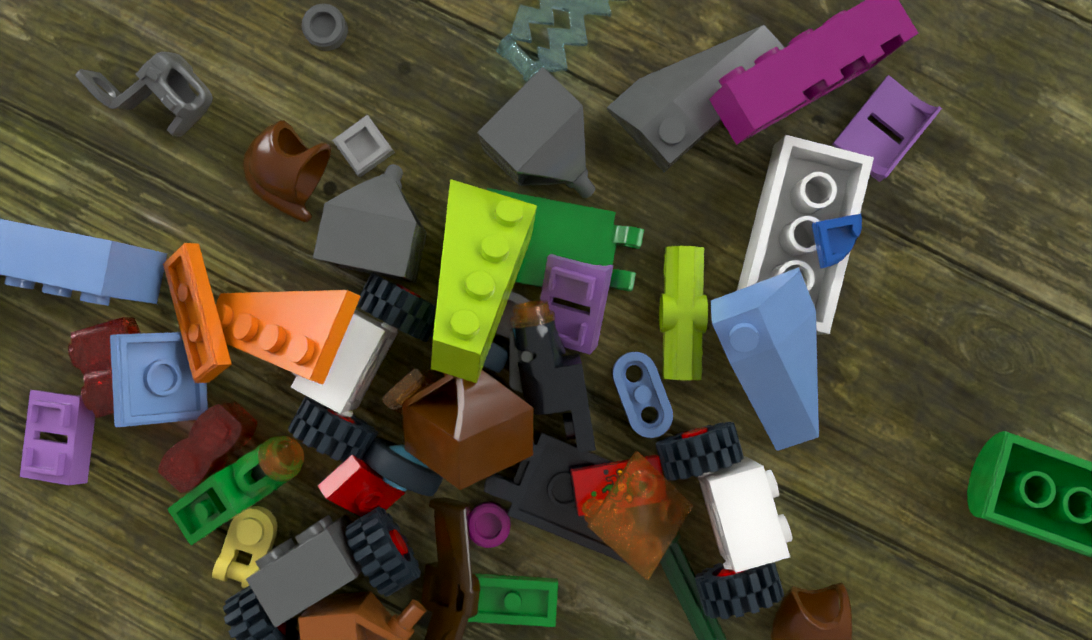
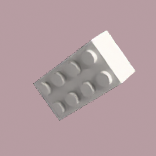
M789 135L781 138L773 147L737 290L799 267L816 309L817 335L830 334L850 252L839 263L820 269L811 224L860 214L874 157Z

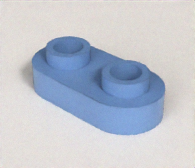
M640 352L623 354L613 365L612 379L628 422L633 430L641 436L647 438L661 436L672 424L673 411L655 363L650 357ZM632 365L638 366L642 373L641 378L636 382H630L626 378V370ZM652 406L657 411V417L652 422H644L641 417L642 410L645 407Z

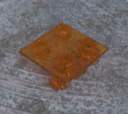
M635 451L604 500L590 498L583 505L582 512L585 514V521L589 523L587 527L645 580H649L693 505L638 451Z

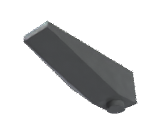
M762 25L639 78L607 107V110L655 164L665 172L722 121L709 100L722 87L719 80L739 66H743L745 71L755 66L754 61L772 48L778 47L779 50H782L785 47L765 25Z

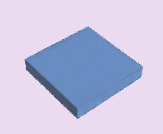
M181 332L110 335L115 427L208 419L207 383L194 382Z

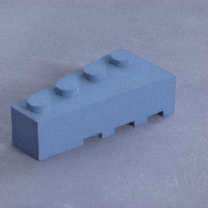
M0 219V275L6 276L4 284L34 289L35 282L43 284V293L71 297L72 290L80 291V301L109 306L111 297L157 304L164 272L163 263L166 261L167 253Z

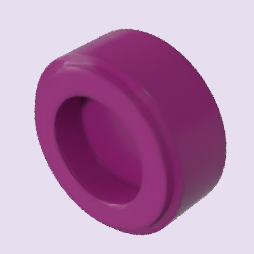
M496 502L480 503L472 509L468 516L469 537L478 546L484 548L496 547L502 544L509 535L511 527L510 516L507 515V510Z

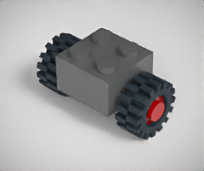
M377 507L352 523L349 522L346 515H343L334 522L327 515L297 535L295 539L298 544L295 545L292 538L255 561L259 569L246 578L249 586L225 601L226 605L223 606V611L227 615L224 617L225 624L231 626V630L228 631L231 639L300 640V632L296 629L298 623L292 617L354 580L361 572H363L364 576L368 575L369 583L374 588L377 587L381 595L384 594L385 597H388L420 577L419 564L413 557L415 554L413 549L408 546L406 536L402 535L399 525L393 522L392 516L386 513L384 508Z

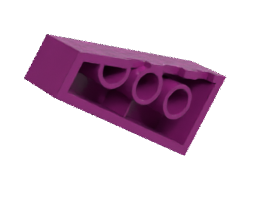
M865 0L848 11L843 10L834 15L818 29L813 31L810 28L792 39L788 43L789 46L784 49L772 48L754 61L755 66L745 71L743 66H739L730 71L719 80L722 87L709 100L735 144L738 145L871 70L919 33L899 0Z

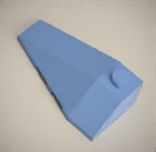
M799 267L711 300L712 325L737 378L776 451L818 438L816 309Z

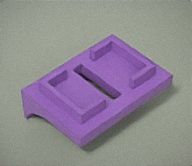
M888 75L832 145L839 149L874 157L870 175L880 182L891 173L942 108L940 106L934 107L921 101ZM872 115L902 139V141L898 144L867 118Z
M554 254L548 255L537 317H554L556 329L564 347L589 355L597 348L614 265H593ZM556 297L591 307L590 313L555 303L553 299Z
M30 390L20 477L64 485L88 482L97 396H80ZM47 432L67 435L68 440L67 443L40 439V433Z

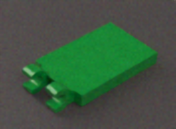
M487 188L488 191L537 205L532 237L515 283L542 288L547 257L550 254L587 264L607 266L613 265L616 245L632 249H640L644 229L614 225L616 214L614 211ZM613 269L609 288L631 292L636 273Z

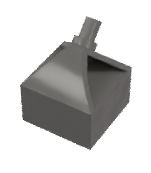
M542 67L477 132L482 149L519 186L565 184L569 188H574L582 198H588L594 193L595 186L587 177L583 105Z
M389 165L384 174L354 186L324 204L313 259L335 267L369 274L374 273L378 276L412 283L417 282L427 232L401 190L400 180L403 176V170L398 165Z

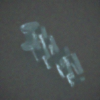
M540 0L539 9L520 4L511 33L500 41L496 52L505 57L524 76L523 79L526 82L542 67L548 72L567 71L564 45L587 46L584 16L590 14L611 17L612 13L608 0ZM553 9L568 12L570 29L547 28L550 49L537 46L539 61L534 62L516 44V41L532 43L529 23L554 26Z

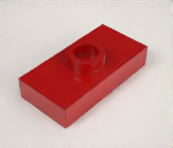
M354 455L346 459L318 485V488L327 500L360 517L377 507H382L386 511L405 494L404 491L387 484L383 480V476Z

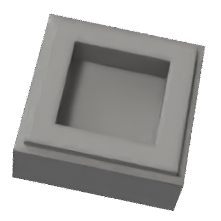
M368 115L332 140L359 177H362L395 153Z

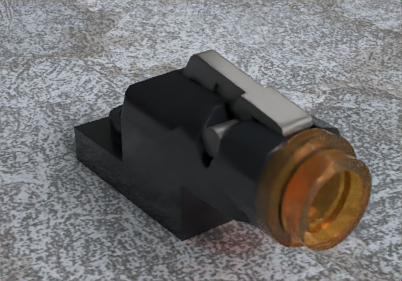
M547 300L528 301L514 305L512 307L514 316L510 318L512 327L510 329L509 353L510 387L523 393L526 403L533 407L535 415L571 410L570 413L563 414L567 440L576 439L578 453L595 451L596 447L580 355L562 356L566 354V351L556 329L555 312L549 310Z

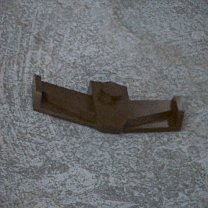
M445 497L434 498L430 500L429 507L434 509L438 562L428 563L425 566L421 604L426 610L432 611L433 614L424 640H462L468 619L475 617L478 613L480 595L479 580L471 571L467 515L470 513V504Z

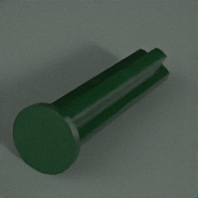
M679 531L669 532L653 540L647 547L650 552L656 553L698 640H727L717 618L707 617L704 613L695 582L696 575L678 541L681 538Z

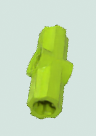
M665 247L664 293H661L659 304L660 332L663 333L662 379L702 380V334L706 333L708 323L707 295L703 294L704 247Z

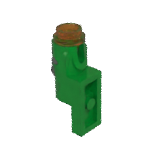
M289 436L271 437L232 465L210 476L167 510L190 546H192L297 476L304 462V451L301 445Z

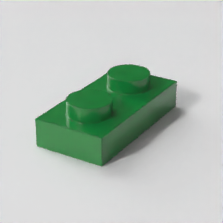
M473 573L479 580L480 595L478 613L475 617L469 618L468 622L556 627L558 578Z

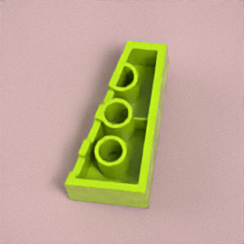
M450 179L433 332L431 369L477 383L529 246L537 205Z

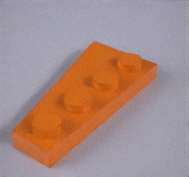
M349 290L220 293L216 302V308L226 344L323 385L361 296Z

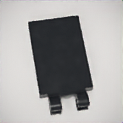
M540 431L536 443L533 442V456L520 462L513 481L501 474L495 473L487 477L483 486L484 492L511 502L507 510L508 516L628 565L631 562L655 504L651 503L578 516L570 469L614 461L590 451L578 453L576 445Z

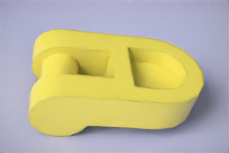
M253 506L233 518L221 553L214 565L212 578L224 582L228 579L242 582V588L249 586L246 578L259 569L255 561L272 550L277 535L278 525L271 511L264 507ZM239 550L253 554L249 565L236 561Z

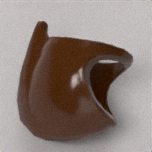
M280 120L268 126L250 144L243 161L245 180L253 192L269 205L295 219L309 222L312 219V214L306 209L305 203L316 189L331 157V146L326 143H320L309 149L292 126L286 121Z
M841 582L818 590H806L795 586L790 587L777 609L772 627V640H852L851 605L845 585Z

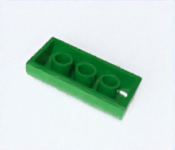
M1007 431L999 432L992 436L981 449L970 474L967 502L971 514L977 518L1092 559V462Z

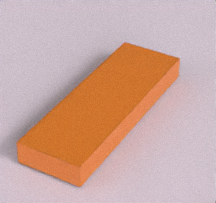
M184 243L163 263L193 380L195 383H209L231 366L232 363L200 246L198 243Z

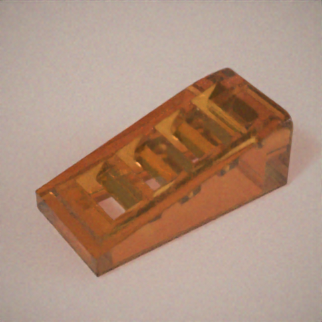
M413 369L383 396L384 399L382 401L388 408L403 415L402 403L439 379L431 370Z

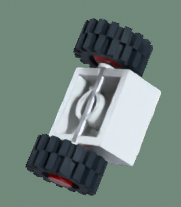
M371 273L359 295L361 297L357 307L384 322L380 323L355 309L323 385L292 373L296 378L291 388L306 395L288 427L289 433H292L296 439L302 440L303 444L308 447L316 448L317 452L325 453L330 458L337 461L340 459L342 462L351 455L364 461L366 451L378 434L374 427L368 425L364 420L356 418L351 410L357 409L398 334L397 330L399 329L404 333L427 342L435 323V305L420 298V295L402 285L394 284L374 273Z
M722 422L712 426L707 425L658 441L656 448L666 480H677L679 478L682 480L688 479L691 476H698L720 555L726 561L723 564H714V568H705L702 570L703 573L696 575L695 582L705 615L713 619L718 617L728 619L732 615H735L737 618L744 616V613L747 612L752 614L760 612L759 608H769L773 606V603L781 601V597H784V592L775 561L790 557L786 543L792 541V534L784 514L778 515L773 498L779 496V490L772 471H765L763 465L743 455L734 422Z

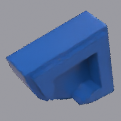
M861 213L811 224L820 269L839 263L852 250L861 233Z

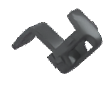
M159 52L155 54L136 73L139 80L122 94L99 72L80 69L75 74L97 100L112 109L132 110L154 93L176 115L167 128V131L172 136H183L207 112L213 99L210 90L193 72L192 66L181 55L172 52ZM189 83L199 93L198 96L192 91ZM96 84L101 86L107 93L101 90Z

